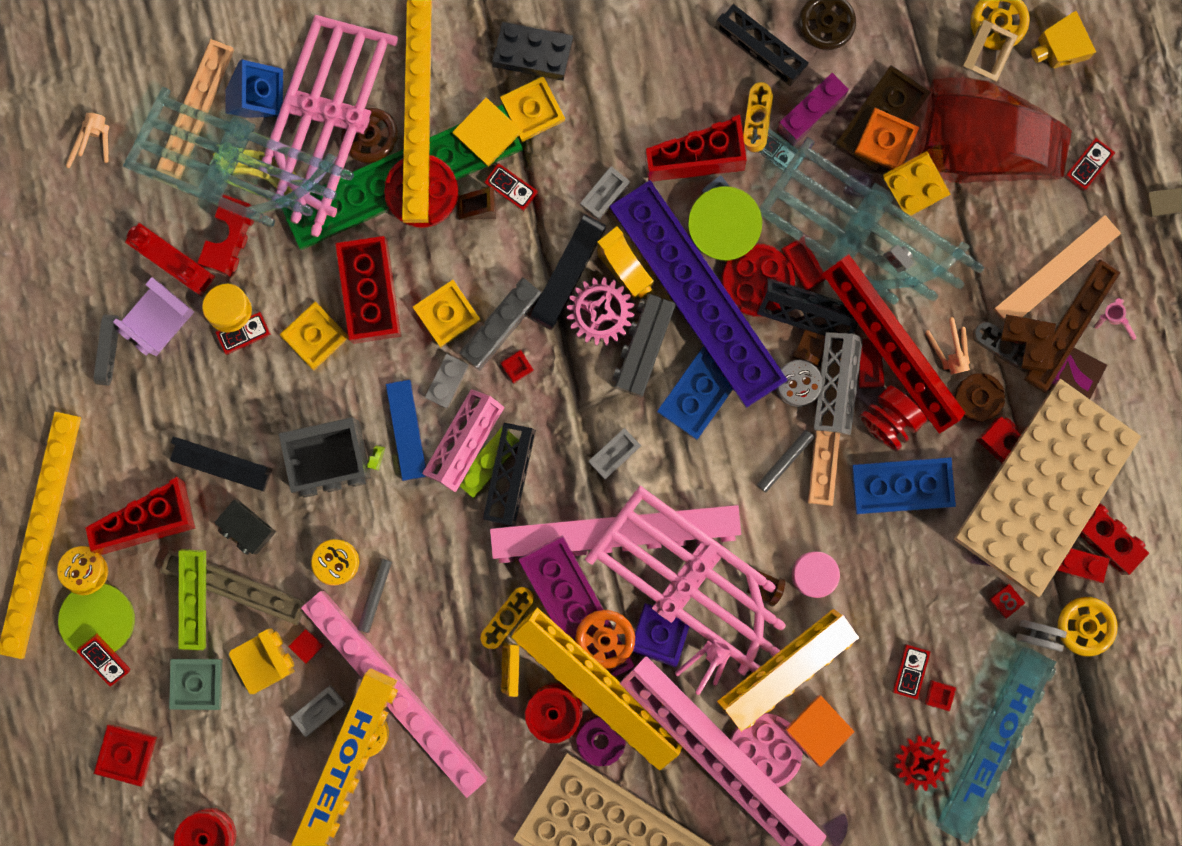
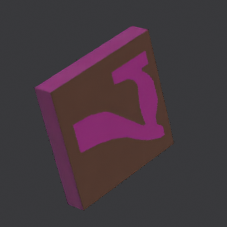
M1073 348L1048 391L1052 389L1057 380L1062 379L1088 399H1091L1107 364Z

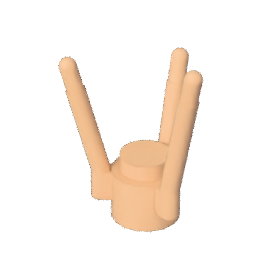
M86 113L80 133L66 163L67 168L71 167L77 152L78 156L81 157L83 155L89 136L99 137L100 133L102 134L103 159L105 163H108L109 126L105 125V117L95 113Z
M950 317V328L956 353L948 355V361L931 332L927 330L925 333L940 358L944 370L949 369L950 374L953 375L970 370V360L968 357L966 328L961 327V352L955 320L953 317Z

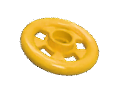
M979 0L972 11L970 20L974 37L981 21L986 20L997 25L995 19L1001 17L1004 23L999 27L1017 35L1014 46L1017 45L1024 38L1029 27V13L1022 0ZM1000 1L1010 3L1008 11L998 8ZM986 7L993 10L988 19L982 16V12ZM1019 14V25H1012L1011 15ZM993 32L992 35L987 37L983 46L992 50H1001L1005 40H1001L999 34Z
M1094 597L1076 598L1069 602L1059 615L1058 629L1067 632L1066 638L1060 637V639L1075 654L1081 656L1099 655L1106 651L1116 638L1117 620L1115 614L1100 599ZM1088 607L1089 614L1079 616L1078 608ZM1100 612L1106 619V622L1101 625L1095 617ZM1069 619L1076 620L1074 631L1068 630ZM1085 622H1089L1090 629L1088 631H1085L1083 629V624ZM1099 631L1105 634L1100 643L1094 640ZM1078 636L1087 639L1085 646L1076 643Z

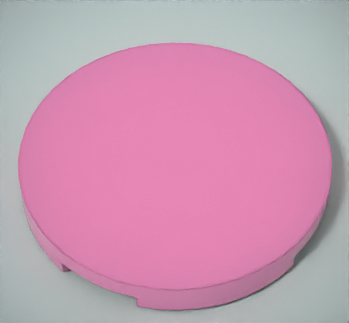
M764 713L750 728L744 729L741 732L736 727L730 736V740L779 788L787 784L797 774L801 766L803 750L784 731L790 725L787 720L774 714Z

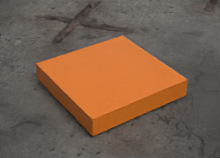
M874 108L854 154L893 170L904 164L920 127Z
M818 695L784 730L818 767H822L855 732L821 695Z

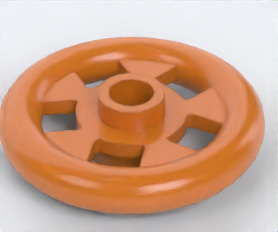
M599 610L587 615L581 621L576 630L575 642L605 669L621 665L630 657L635 646V632L631 623L620 613L611 610ZM605 620L615 622V628L604 627ZM591 625L598 628L593 636L586 633ZM617 634H625V644H617ZM604 636L610 639L607 644H603L600 640ZM591 643L599 650L594 655L587 649V646ZM614 649L616 656L606 659L604 652Z

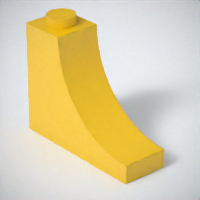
M616 226L597 242V256L620 284L624 286V289L631 295L633 300L638 296L643 299L652 291L651 286L654 281L639 263L629 248L624 234Z

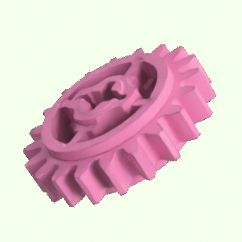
M593 278L592 286H589L584 281L583 286L585 290L582 291L576 287L575 291L578 297H569L574 305L567 306V310L573 312V314L567 316V320L575 321L570 326L571 330L580 329L577 333L578 338L584 334L586 335L585 343L594 338L595 346H598L600 339H603L604 344L607 346L610 337L615 342H618L617 333L622 336L626 335L623 327L631 328L632 324L626 319L634 318V314L627 310L632 309L634 304L626 303L631 295H622L624 286L615 289V280L609 286L607 285L606 278L602 279L601 284H598L597 280ZM604 293L597 301L586 300L593 294ZM612 297L618 302L621 315L616 314L611 309L610 301ZM605 303L606 315L602 314L596 321L595 309L599 310ZM581 308L586 310L591 316L589 326L581 318ZM612 322L615 324L608 330L597 331L598 327L603 323Z

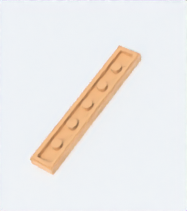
M210 39L155 172L157 174L180 182L233 55V47Z
M1104 215L993 310L1003 322H1005L1006 314L1023 317L1119 236L1121 232Z
M835 362L829 367V374L832 378L839 374L840 366ZM833 386L826 391V399L831 403L837 396V391ZM830 410L823 416L822 426H833L834 415ZM815 430L807 503L833 506L840 434Z

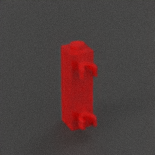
M141 223L133 226L128 231L126 244L200 296L205 293L215 279L213 274Z

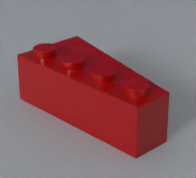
M740 114L728 121L712 124L711 127L690 132L684 137L674 138L646 148L645 152L648 181L651 180V182L745 171L747 162Z
M178 477L173 478L169 483L160 488H155L139 500L128 503L121 510L112 512L85 527L90 552L99 553L100 555L196 529L185 482Z

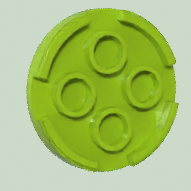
M728 186L713 188L702 194L694 203L688 220L689 234L695 246L704 255L720 261L735 260L747 254L756 245L762 231L761 212L755 200L746 192Z
M106 583L98 591L89 595H77L71 592L64 600L58 617L60 634L67 646L74 652L95 634H98L116 652L131 637L135 625V614L131 601L117 587Z

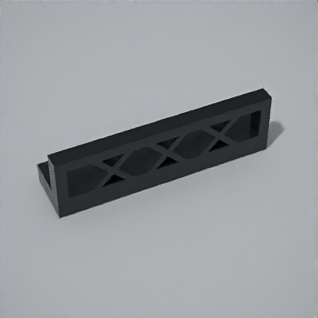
M732 4L725 14L722 13L716 20L715 28L788 86L795 82L809 64L808 61L735 4ZM733 12L742 19L741 27L729 18ZM757 30L761 35V41H758L747 31ZM775 44L779 48L780 56H777L765 45ZM794 59L800 64V67L795 70L784 60Z
M767 278L764 285V296L757 309V315L826 336V332L841 333L836 331L834 326L845 324L850 326L847 333L854 334L858 323L842 301ZM768 301L779 303L781 307L775 311L765 309ZM797 309L801 310L804 316L793 318L790 317L788 312ZM820 316L825 318L827 323L815 325L811 319Z
M503 423L483 520L516 526L536 430L533 428ZM508 429L522 431L520 441L511 447L507 441ZM505 444H506L507 447L509 448V449H507L506 451H504ZM518 447V451H517V455H516V453L514 452V449H516V448ZM511 452L516 459L515 465L506 471L501 464L502 457ZM513 471L512 479H511L508 474ZM506 476L510 482V488L507 492L500 495L496 488L497 481ZM496 493V495L498 496V498H496L495 500H493V499H494V494ZM508 495L507 502H505L503 498ZM498 501H501L505 507L503 519L490 516L492 505Z
M172 437L171 444H174L175 447L170 458L171 462L265 492L273 468L181 438Z

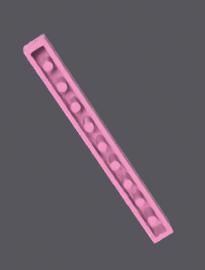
M738 505L676 511L711 538L721 537V542L736 541L735 536L741 535ZM662 513L639 515L680 546H685L686 540H696V544L701 543ZM616 517L490 529L493 559H499V563L514 562L513 557L525 556L562 535L573 551L574 556L588 555L587 550H592ZM628 519L618 530L636 545L647 544V549L662 548V544ZM612 539L603 551L605 553H612L613 547L622 546Z
M325 591L318 592L301 608L362 679L365 673L372 668L398 680L395 686L398 693L393 703H388L387 707L466 798L486 782L488 777Z
M647 656L620 682L630 695L781 846L822 845L826 835Z

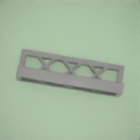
M826 332L821 369L822 389L818 395L814 430L851 435L863 342L862 337L848 333ZM833 339H843V348L835 354L832 350ZM837 362L840 366V372L832 378L829 374V367ZM833 386L837 391V396L829 403L826 399V391ZM830 410L834 415L833 426H822L823 416Z

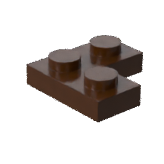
M1006 314L1001 340L1026 345L1021 368L1046 373L1056 323Z

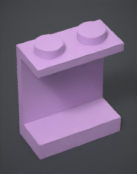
M151 277L145 284L150 289L122 321L115 319L113 323L119 327L116 331L125 339L129 340L131 337L137 342L135 347L146 356L149 353L157 356L192 316L194 311L159 281Z

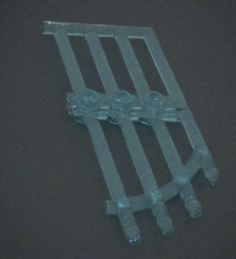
M165 87L161 88L123 164V167L269 227L274 226L275 220L267 215L264 216L262 213L286 207L305 216H311L313 209L297 202L298 199L309 192L321 196L324 195V197L334 200L337 193L318 184L327 172L338 177L341 176V178L346 180H352L354 177V173L333 164L336 157L328 153L325 159L322 160L253 132L256 125L245 119L233 116L231 122H228L168 98L171 91ZM163 106L226 131L220 144L159 120L158 117ZM156 128L215 152L210 165L147 141L152 129ZM248 141H251L318 169L307 180L245 155L243 152ZM142 149L205 174L199 187L136 162ZM239 162L299 187L286 196H282L232 174ZM230 184L269 201L245 207L223 198L222 195L227 185Z
M809 137L805 139L759 207L763 218L833 265L848 254L853 259L857 252H859L898 278L873 280L864 274L877 293L894 305L898 303L899 298L894 293H890L888 289L911 287L935 302L939 295L932 289H928L923 283L936 277L942 278L946 282L951 283L955 288L961 290L965 283L948 271L958 260L968 267L970 266L972 270L981 273L985 268L980 262L975 261L974 258L966 254V251L970 248L968 244L961 242L958 247L954 246L892 204L891 202L895 197L888 190L874 183L871 189L812 150L811 148L815 142ZM804 158H808L863 195L865 198L857 209L799 171L798 167ZM791 177L850 216L851 219L845 228L841 229L783 190ZM777 198L836 236L837 239L830 250L772 212L770 209ZM886 211L950 255L943 262L937 264L879 225L878 221ZM874 232L893 246L897 244L900 247L905 246L913 255L912 259L926 267L928 271L913 277L905 271L898 273L886 258L866 246L864 242L870 233Z

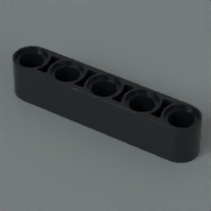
M584 214L534 307L530 320L549 330L554 328L607 225Z

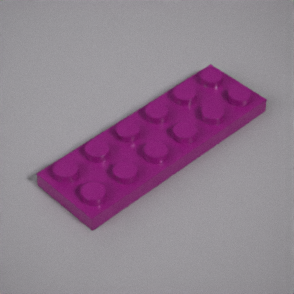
M562 535L519 558L521 566L551 620L575 641L576 630L581 621L587 615L604 609L564 536ZM605 620L604 627L614 629L611 621ZM591 625L586 633L593 636L598 628ZM617 634V637H618V642H617V644H623L622 641H621V639L619 638V636H618V634ZM604 636L600 641L603 644H607L610 639ZM593 643L587 646V649L593 655L599 651ZM614 649L604 652L606 659L616 656ZM629 657L621 665L606 670L616 677L633 668L634 663Z

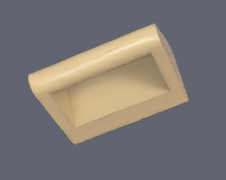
M981 21L961 67L997 82L1018 36L991 22ZM993 31L1007 38L991 73L975 66V63L989 32Z

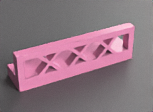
M471 389L422 474L441 483L449 490L456 492L504 407L491 396ZM475 399H481L478 405L471 410V406ZM467 420L466 426L459 431L461 423ZM454 442L455 445L452 450L447 452L449 444ZM442 463V467L438 474H434L433 472L437 465Z

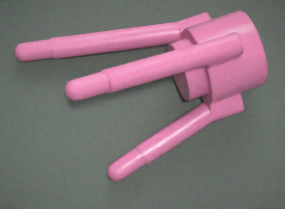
M1118 298L1116 302L1107 306L1105 314L1100 316L1094 328L1098 329L1105 321L1114 325L1122 324L1131 339L1135 340V333L1126 319V309L1122 305L1124 300Z
M715 639L713 643L707 641L699 652L675 672V675L679 676L707 653L706 659L711 665L696 690V694L699 695L716 666L719 667L713 685L718 684L726 662L731 656V648L718 639Z

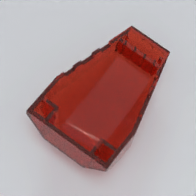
M952 77L932 80L918 156L928 151L943 180L963 184L1004 180L1062 179L1064 177L1072 130L1029 101L989 81Z

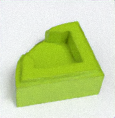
M376 445L373 448V455L369 457L367 468L379 471L385 447Z

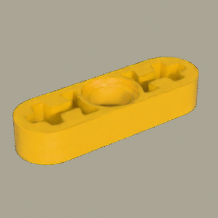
M764 82L754 84L749 92L743 138L746 148L751 152L763 150L767 143L773 94L770 86ZM764 91L765 95L762 96V105H759L757 95ZM757 112L765 114L764 119L760 122H753L751 120L752 116ZM755 129L759 139L756 140L755 144H752L751 140L754 139Z
M519 587L515 589L485 627L480 637L484 647L488 649L499 647L526 613L534 600V595L529 588ZM518 592L521 594L527 592L529 602L527 604L521 603L518 609H521L522 612L519 615L508 604L511 601L515 605L518 601L516 596ZM508 610L514 614V622L512 624L504 625L501 622L500 615L503 611ZM496 621L507 632L503 634L500 631L496 636L498 642L488 644L486 642L488 639L486 633L494 632L497 627L492 624Z

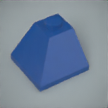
M243 59L239 60L226 87L225 113L245 118L278 117L283 103V69Z

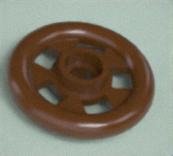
M365 108L371 111L370 123H368L367 129L365 128L364 134L358 133L359 141L352 143L348 155L359 162L373 163L385 158L392 152L398 140V128L393 117L386 111L378 108ZM381 120L387 126L382 131L376 125ZM343 128L341 132V142H343L346 133V129ZM369 134H374L372 138L367 139ZM382 137L386 138L385 145L383 147L378 146ZM362 146L371 147L370 153L361 152Z

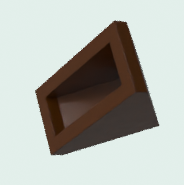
M487 187L459 195L458 220L496 219L494 188Z

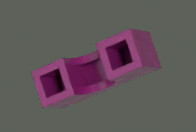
M831 73L779 122L776 130L794 146L823 115L828 114L846 97L849 89Z

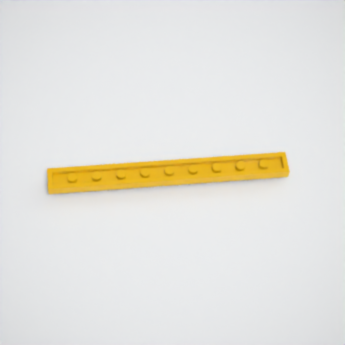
M407 0L403 223H428L432 0Z
M54 412L1 634L0 655L18 659L25 658L81 417Z

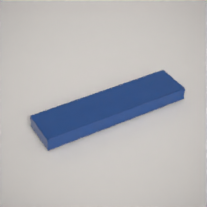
M411 380L386 384L402 481L426 477L422 474L426 464Z

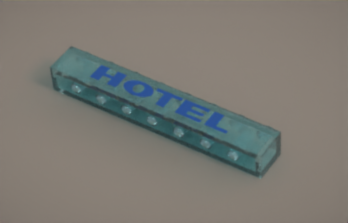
M1022 648L935 825L940 830L967 844L970 839L975 838L979 829L977 824L981 816L984 817L989 810L990 803L988 801L992 793L995 794L1001 784L999 779L1003 771H1007L1011 765L1012 758L1010 756L1014 748L1017 749L1022 742L1023 735L1021 734L1025 726L1030 725L1034 717L1032 711L1036 703L1039 704L1044 697L1045 690L1043 688L1047 681H1051L1056 672V668H1054L1056 661L1030 648Z

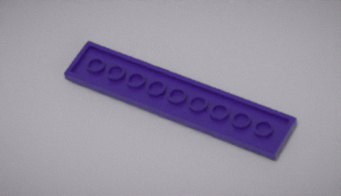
M651 180L609 206L611 212L671 300L676 304V307L745 408L750 407L788 381Z

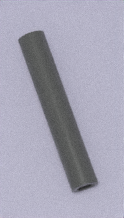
M804 430L760 480L757 486L766 493L815 437L809 431Z
M380 558L358 625V630L370 632L392 561Z

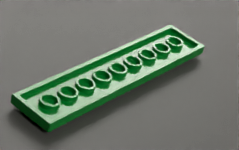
M503 105L498 106L497 108L507 116ZM460 124L430 137L429 155L445 162L454 173L456 180L487 167L453 135L452 132ZM518 137L492 164L523 150ZM404 149L340 178L330 205L337 208L336 216H326L318 237L311 235V229L315 224L314 220L318 212L317 209L306 204L304 211L301 213V220L298 224L291 222V215L295 210L294 207L298 197L281 204L282 211L300 250H304L390 211L385 199V181L392 167L404 158ZM327 184L312 190L310 195L322 201Z

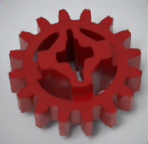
M916 735L914 742L907 738L908 745L906 747L901 744L899 745V748L902 750L901 754H894L899 759V762L894 763V767L901 769L897 776L899 778L905 777L903 783L907 786L912 782L914 790H917L919 785H921L922 789L927 791L929 784L937 788L936 780L945 781L941 775L942 772L949 773V769L944 767V764L949 763L950 759L943 757L947 750L944 748L938 749L940 742L937 740L931 744V737L926 736L924 741H922L921 736ZM919 747H929L932 749V751H928L925 753L922 752L921 749H919ZM910 753L909 762L906 763V758H907L908 754ZM919 758L926 760L924 761V768L917 766L920 763ZM935 763H937V768L935 772H933ZM919 773L925 779H915L911 775Z

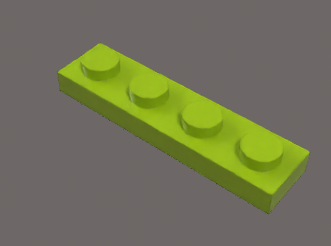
M181 549L179 550L178 649L204 650L206 648V550Z

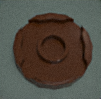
M977 373L969 375L960 382L956 389L955 399L965 411L964 417L971 421L984 422L1000 414L1005 404V392L998 379L990 374Z

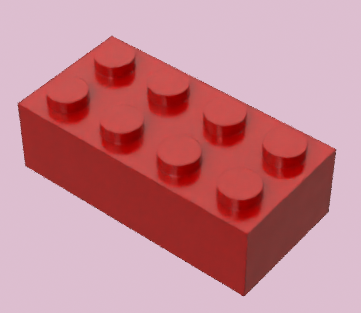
M385 236L335 243L349 341L357 344L402 337L389 245Z

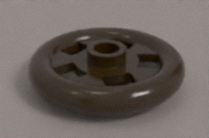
M808 0L799 14V29L804 39L813 47L821 50H834L842 47L852 38L856 29V15L847 0ZM823 4L825 10L817 14L814 8ZM835 5L843 11L840 16L832 10ZM824 18H830L832 23L826 24ZM815 20L817 29L810 30L808 21ZM840 22L847 24L843 33L837 31ZM821 33L832 34L831 40H822Z

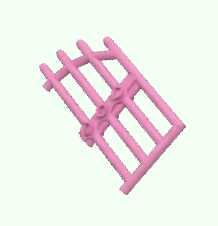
M314 15L266 147L265 156L261 161V167L268 169L272 163V157L275 156L281 173L277 191H275L273 196V202L278 204L282 202L284 192H286L288 186L298 197L294 207L295 210L291 215L292 223H299L302 217L301 213L304 211L306 204L318 210L314 220L315 224L311 229V235L314 237L320 235L327 215L331 217L336 216L337 208L330 206L356 132L364 134L365 128L367 129L371 111L365 109L386 47L388 44L396 46L398 37L319 15ZM321 26L333 29L311 93L298 91ZM343 32L356 35L333 100L320 97ZM365 38L378 41L356 105L352 106L342 103ZM292 114L302 118L286 160L280 144V138L288 116ZM311 120L324 123L301 186L292 173ZM336 126L346 129V133L322 201L311 196L310 192L333 127Z
M639 486L586 556L585 560L593 565L598 559L653 599L656 603L652 609L671 623L677 617L711 643L718 639L731 648V657L741 664L737 671L743 676H746L749 670L751 672L756 671L761 667L754 662L759 648L769 652L771 656L776 655L780 651V649L776 646L774 647L772 643L763 638L764 620L769 624H773V627L781 631L786 626L781 619L776 618L773 613L764 608L759 589L760 585L766 591L772 593L776 586L649 491ZM642 499L701 542L692 554L633 511ZM627 519L686 562L677 574L618 531ZM612 539L671 582L662 594L603 551ZM721 558L746 575L751 597L713 570ZM706 577L755 613L754 630L698 590ZM691 597L752 641L746 655L683 610Z

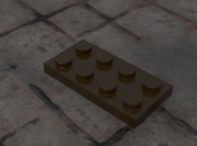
M890 65L835 146L875 173L880 166L879 164L854 154L874 108L910 123L931 92Z

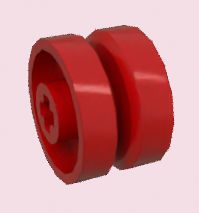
M549 683L540 687L529 700L525 710V721L529 731L538 740L546 743H560L569 739L576 732L583 716V703L562 683ZM550 711H557L558 716H555L554 713L551 714Z
M204 808L194 812L179 824L174 834V846H234L237 831L233 820L227 813L217 808Z

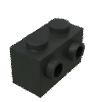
M233 500L214 522L219 526L218 532L227 539L231 537L238 542L236 546L246 555H249V553L258 554L276 533L272 527L239 500Z

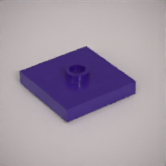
M645 603L635 631V646L632 653L644 657L647 656L650 659L677 667L690 626L677 617L671 623L653 610V606Z

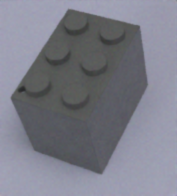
M351 417L279 433L291 493L298 494L299 497L303 498L318 495V490L323 489V491L334 492L342 490L341 485L348 484V486L356 487L365 485L366 480L371 479L370 468H367L368 459L361 426L357 419Z

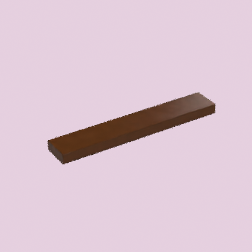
M1101 259L1097 261L1055 328L1047 372L1029 370L1023 379L1024 381L1043 393L1047 392L1121 273L1120 271Z

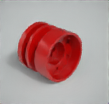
M889 385L877 397L883 408L881 409L874 404H870L868 406L870 413L864 411L859 417L875 439L897 452L902 447L900 441L906 443L909 440L904 428L912 433H916L927 422V419L909 397L896 387Z

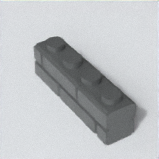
M522 277L516 284V288L509 292L484 322L485 326H481L459 352L460 355L481 371L536 305L542 293Z
M651 294L647 295L646 300L641 298L637 312L641 314L638 323L633 321L628 334L632 336L630 345H624L620 356L621 359H624L622 368L616 367L612 381L616 382L615 389L640 398L643 397L676 305L674 302Z

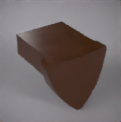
M804 330L797 350L793 351L792 357L796 360L808 361L815 367H819L826 336Z
M756 570L766 577V580H770L776 586L774 592L771 593L759 585L762 600L769 602L768 605L773 607L783 596L785 579L781 577L777 579ZM749 586L746 591L748 594H750Z

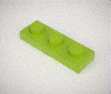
M503 426L477 455L460 484V487L473 498L477 496L492 478ZM508 431L507 441L512 447L520 440ZM505 444L504 451H506L507 449H509L506 444ZM511 452L502 457V465L512 455Z

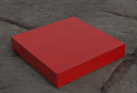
M111 724L107 725L93 774L140 787L144 786L157 737Z

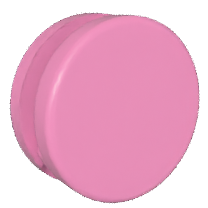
M805 553L793 565L792 581L796 589L805 596L812 598L825 597L832 593L838 585L840 578L838 565L831 556L825 553Z

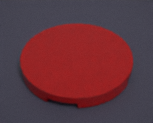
M429 155L428 223H404L405 225L414 228L432 227L443 222L454 210L458 199V184L450 167L441 159ZM404 158L392 167L385 181L387 206L391 213L402 223Z
M756 244L744 256L726 262L722 271L721 284L742 314L750 317H764L757 315V309L764 296V285L767 278L795 286V274L791 263L777 248L766 244ZM768 301L765 309L771 311L781 308L779 303Z

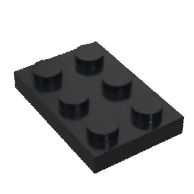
M502 22L492 67L564 81L573 43V35Z

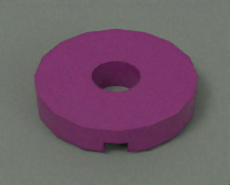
M599 716L585 721L580 727L576 738L577 750L581 757L594 766H609L618 761L624 753L626 740L616 731L612 730ZM599 734H603L608 738V744L604 748H598L594 744V738Z

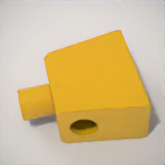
M1077 11L1072 12L1045 30L1038 38L1041 46L1031 50L1032 58L1036 63L1047 59L1051 68L1086 61L1096 53Z

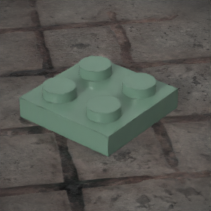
M171 659L169 710H220L222 704L223 659Z

